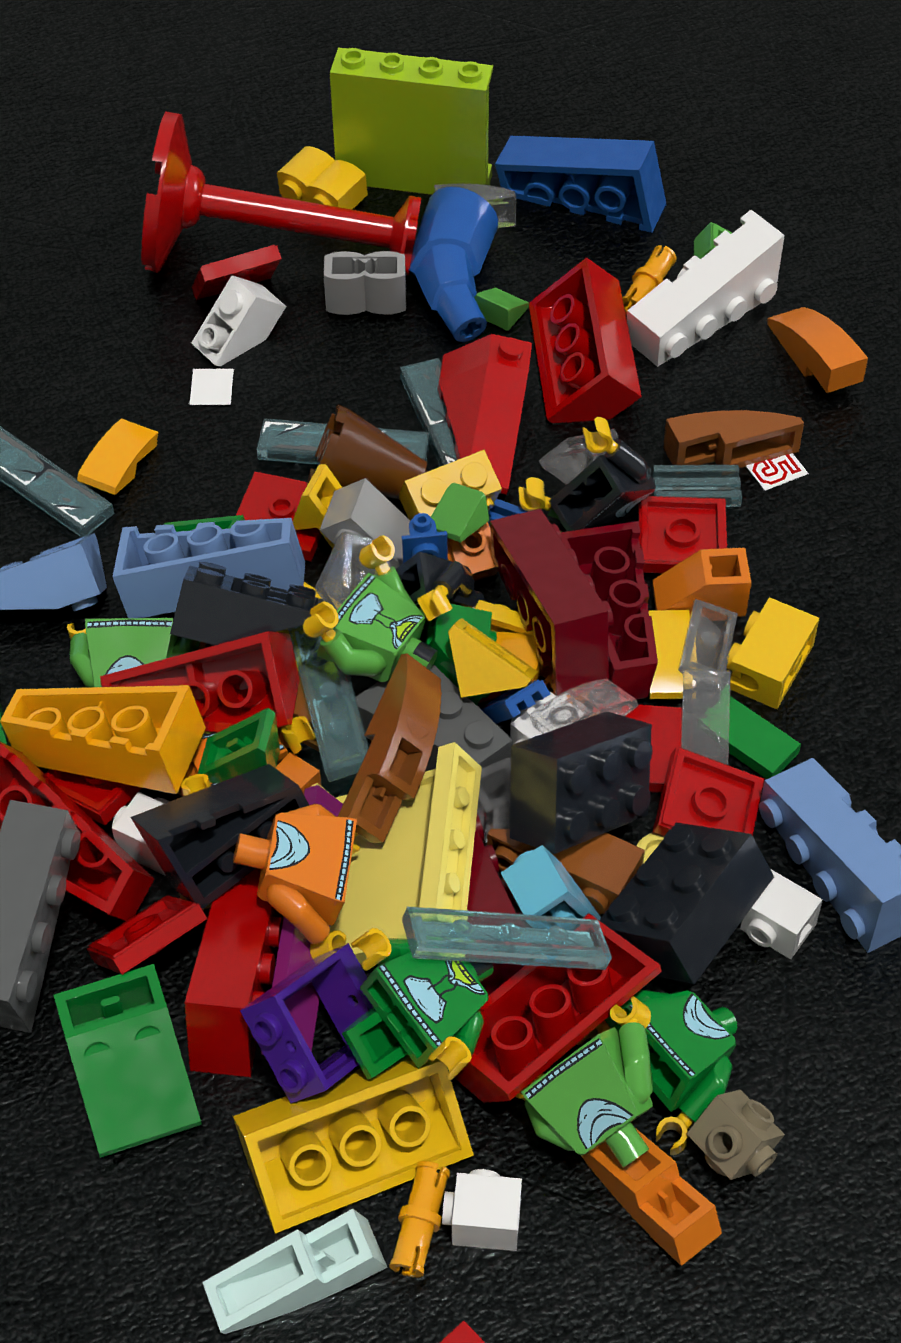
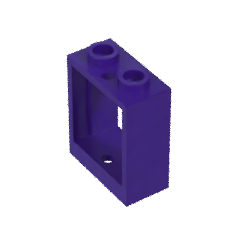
M349 943L315 957L240 1010L290 1103L326 1091L359 1065L342 1032L370 1010L373 1005L360 989L367 976ZM311 982L345 1043V1046L320 1065L315 1060L284 1003L285 1000ZM352 995L357 998L358 1003L353 1000Z

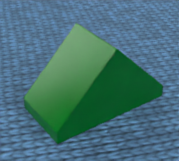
M266 708L208 737L197 774H206L210 783L218 784L267 764L276 768L280 754L276 713Z

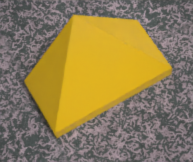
M462 618L453 624L448 632L461 698L526 687L538 672Z

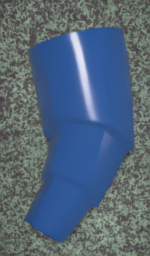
M444 187L438 189L429 199L415 240L409 271L416 276L431 309L438 312L455 340L466 342L479 336L487 326V321L474 298L477 294L474 276L478 275L481 271L498 229V217L493 207L477 193L460 187Z

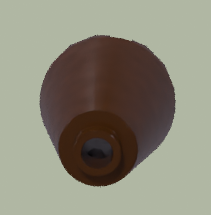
M341 405L336 406V414L332 413L315 454L319 465L326 464L342 488L366 478L389 499L400 500L398 495L404 481L428 472L426 471L427 461L347 407ZM310 469L307 483L310 482L316 471L315 469Z

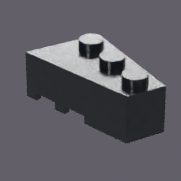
M267 764L130 818L172 887L188 901L198 903L203 910L256 869L233 863L239 834L242 833L267 839L276 814L306 807L309 804L298 784L272 765Z

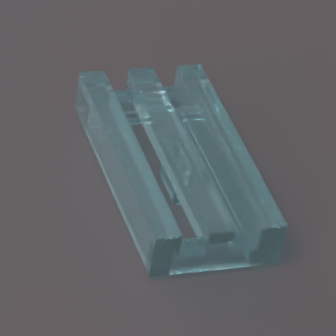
M654 465L653 467L654 496L726 499V507H741L742 491H740L739 465ZM663 490H688V491H663ZM705 490H730V491H705Z

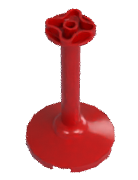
M165 111L160 123L152 161H156L155 174L160 175L157 195L147 193L144 210L141 261L142 265H146L145 270L159 272L182 229L195 226L202 215L389 248L391 252L405 255L406 276H409L421 197L409 196L397 214L391 217L206 184L204 173L198 167L192 165L182 114Z

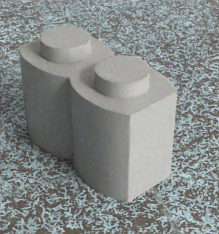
M344 251L325 255L324 288L326 311L342 315L357 314L364 311L388 315L405 311V255L391 251L373 252L367 255Z

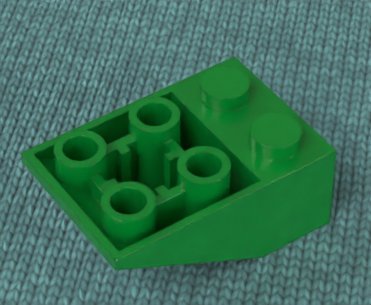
M154 964L53 995L100 1158L202 1125Z

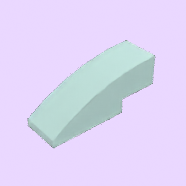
M351 1209L306 1235L297 1229L202 1283L220 1332L227 1334L285 1315L322 1300L387 1268V1265L368 1220L354 1209Z

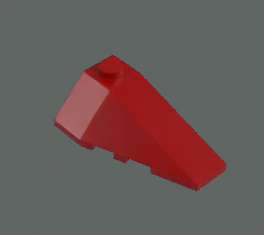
M490 334L443 355L437 389L440 399H444L447 409L446 421L448 427H452L456 441L454 449L457 459L459 460L485 450L502 487L500 493L507 495L529 372L532 343Z
M270 631L100 676L102 687L189 685L206 727L205 731L220 732L266 708L276 713L277 728L292 725L300 680L290 633Z

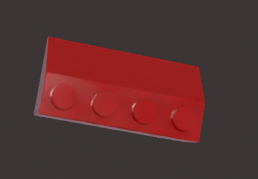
M585 258L529 302L546 417L551 423L594 421L596 417H602L606 420L612 419L642 397L619 280L590 259Z
M588 913L564 934L591 936L595 949L585 938L560 936L577 949L556 940L553 943L560 945V947L550 945L535 957L574 960L587 965L529 962L488 996L489 1000L479 1009L483 1016L484 1024L474 1053L471 1056V1061L454 1078L483 1103L510 1101L607 1019L613 1006L617 1004L621 1007L662 972L661 965Z

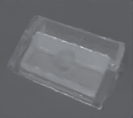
M695 599L678 670L705 695L714 699L724 682L738 613Z

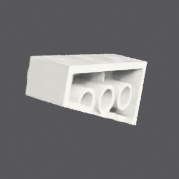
M749 210L740 218L743 225L735 232L730 234L725 230L715 238L713 242L716 247L702 259L693 256L683 264L684 267L674 282L665 279L627 310V324L632 346L657 367L671 358L680 356L687 348L700 340L708 339L715 331L731 321L739 320L746 312L761 303L768 302L776 294L785 235L753 210Z

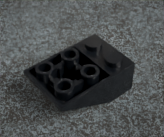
M199 562L198 568L189 566L183 579L170 634L218 645L267 631L285 630L302 626L305 619L311 616L310 609L323 602V599L315 597L316 591L308 587L290 584L289 589L285 590L270 586L272 580L264 576L245 573L244 578L241 579L225 575L226 568L223 566Z

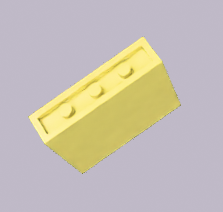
M453 742L438 747L436 769L425 771L414 799L402 800L384 843H371L361 835L354 838V844L360 847V851L351 857L345 903L334 926H330V932L335 930L344 932L347 938L346 944L349 943L351 948L350 943L371 928L381 930L387 938L424 939L430 944L432 942L426 939L436 942L442 939L449 942L464 939L465 930L453 927L465 928L482 767L458 744ZM347 795L337 797L336 799L344 804ZM352 948L360 964L367 959L361 949Z

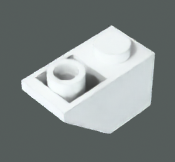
M232 275L191 343L214 365L222 366L265 341L285 310L286 305L263 285Z

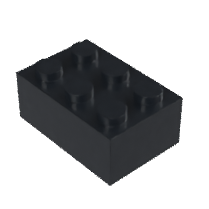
M606 711L511 745L510 839L536 848L543 845L549 852L556 854L647 816L651 799L649 780L650 760L652 758V724Z
M676 822L665 834L664 839L645 863L639 867L637 873L619 896L610 904L608 910L599 921L660 964L662 972L657 976L695 984L773 880L774 875L752 834Z

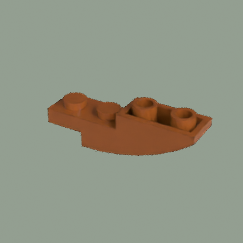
M407 653L401 654L364 736L372 742L338 817L357 819L355 832L371 843H384L402 800L415 798L431 756L438 728L442 695L441 678Z

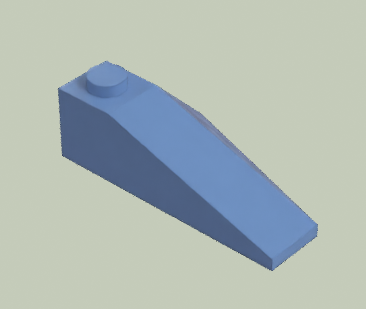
M95 533L40 552L39 555L30 558L28 562H14L0 568V610L59 609L71 604L73 611H77L98 603L96 595L101 594L107 588Z

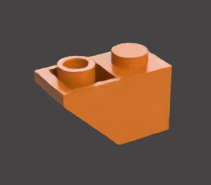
M746 549L699 550L653 579L652 588L655 610H689L690 619L746 616L751 588Z

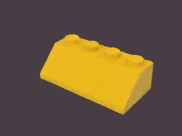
M407 1054L372 1079H367L362 1069L359 1068L346 1074L324 1092L294 1103H290L287 1096L233 1116L249 1168L274 1232L278 1233L413 1180L416 1174L417 1163L420 1161L439 1164L438 1169H440L442 1166L446 1167L474 1156L452 1082L446 1077L449 1074L447 1066L442 1061L435 1059L433 1062L429 1060L423 1067L418 1069Z

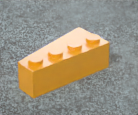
M189 685L17 689L0 720L12 748L22 752L38 767L177 794L206 729Z

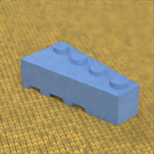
M292 518L236 521L230 529H221L218 525H215V522L198 523L192 531L176 532L174 524L157 525L154 529L155 533L142 534L139 533L137 526L122 527L113 572V580L128 618H157L165 613L176 611L186 572L189 566L198 568L199 562L223 566L226 568L225 575L241 579L244 578L245 573L264 576L272 580L270 586L288 590L290 584L304 586L305 559Z
M814 758L764 780L761 801L759 803L760 814L764 822L770 828H776L784 839L792 860L798 865L802 864L810 874L816 892L821 899L826 902L829 901L838 912L842 926L848 936L854 940L858 939L867 953L901 937V845L895 839L886 843L878 835L876 820L866 810L855 812L851 808L849 793Z

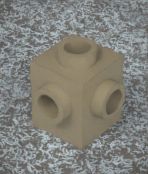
M741 1090L717 1095L687 1132V1135L705 1153V1159L709 1166L717 1173L727 1176L730 1180L748 1174L756 1177L763 1173L776 1159L777 1153L773 1149L785 1134L773 1123L774 1117L772 1113L758 1101L750 1100Z

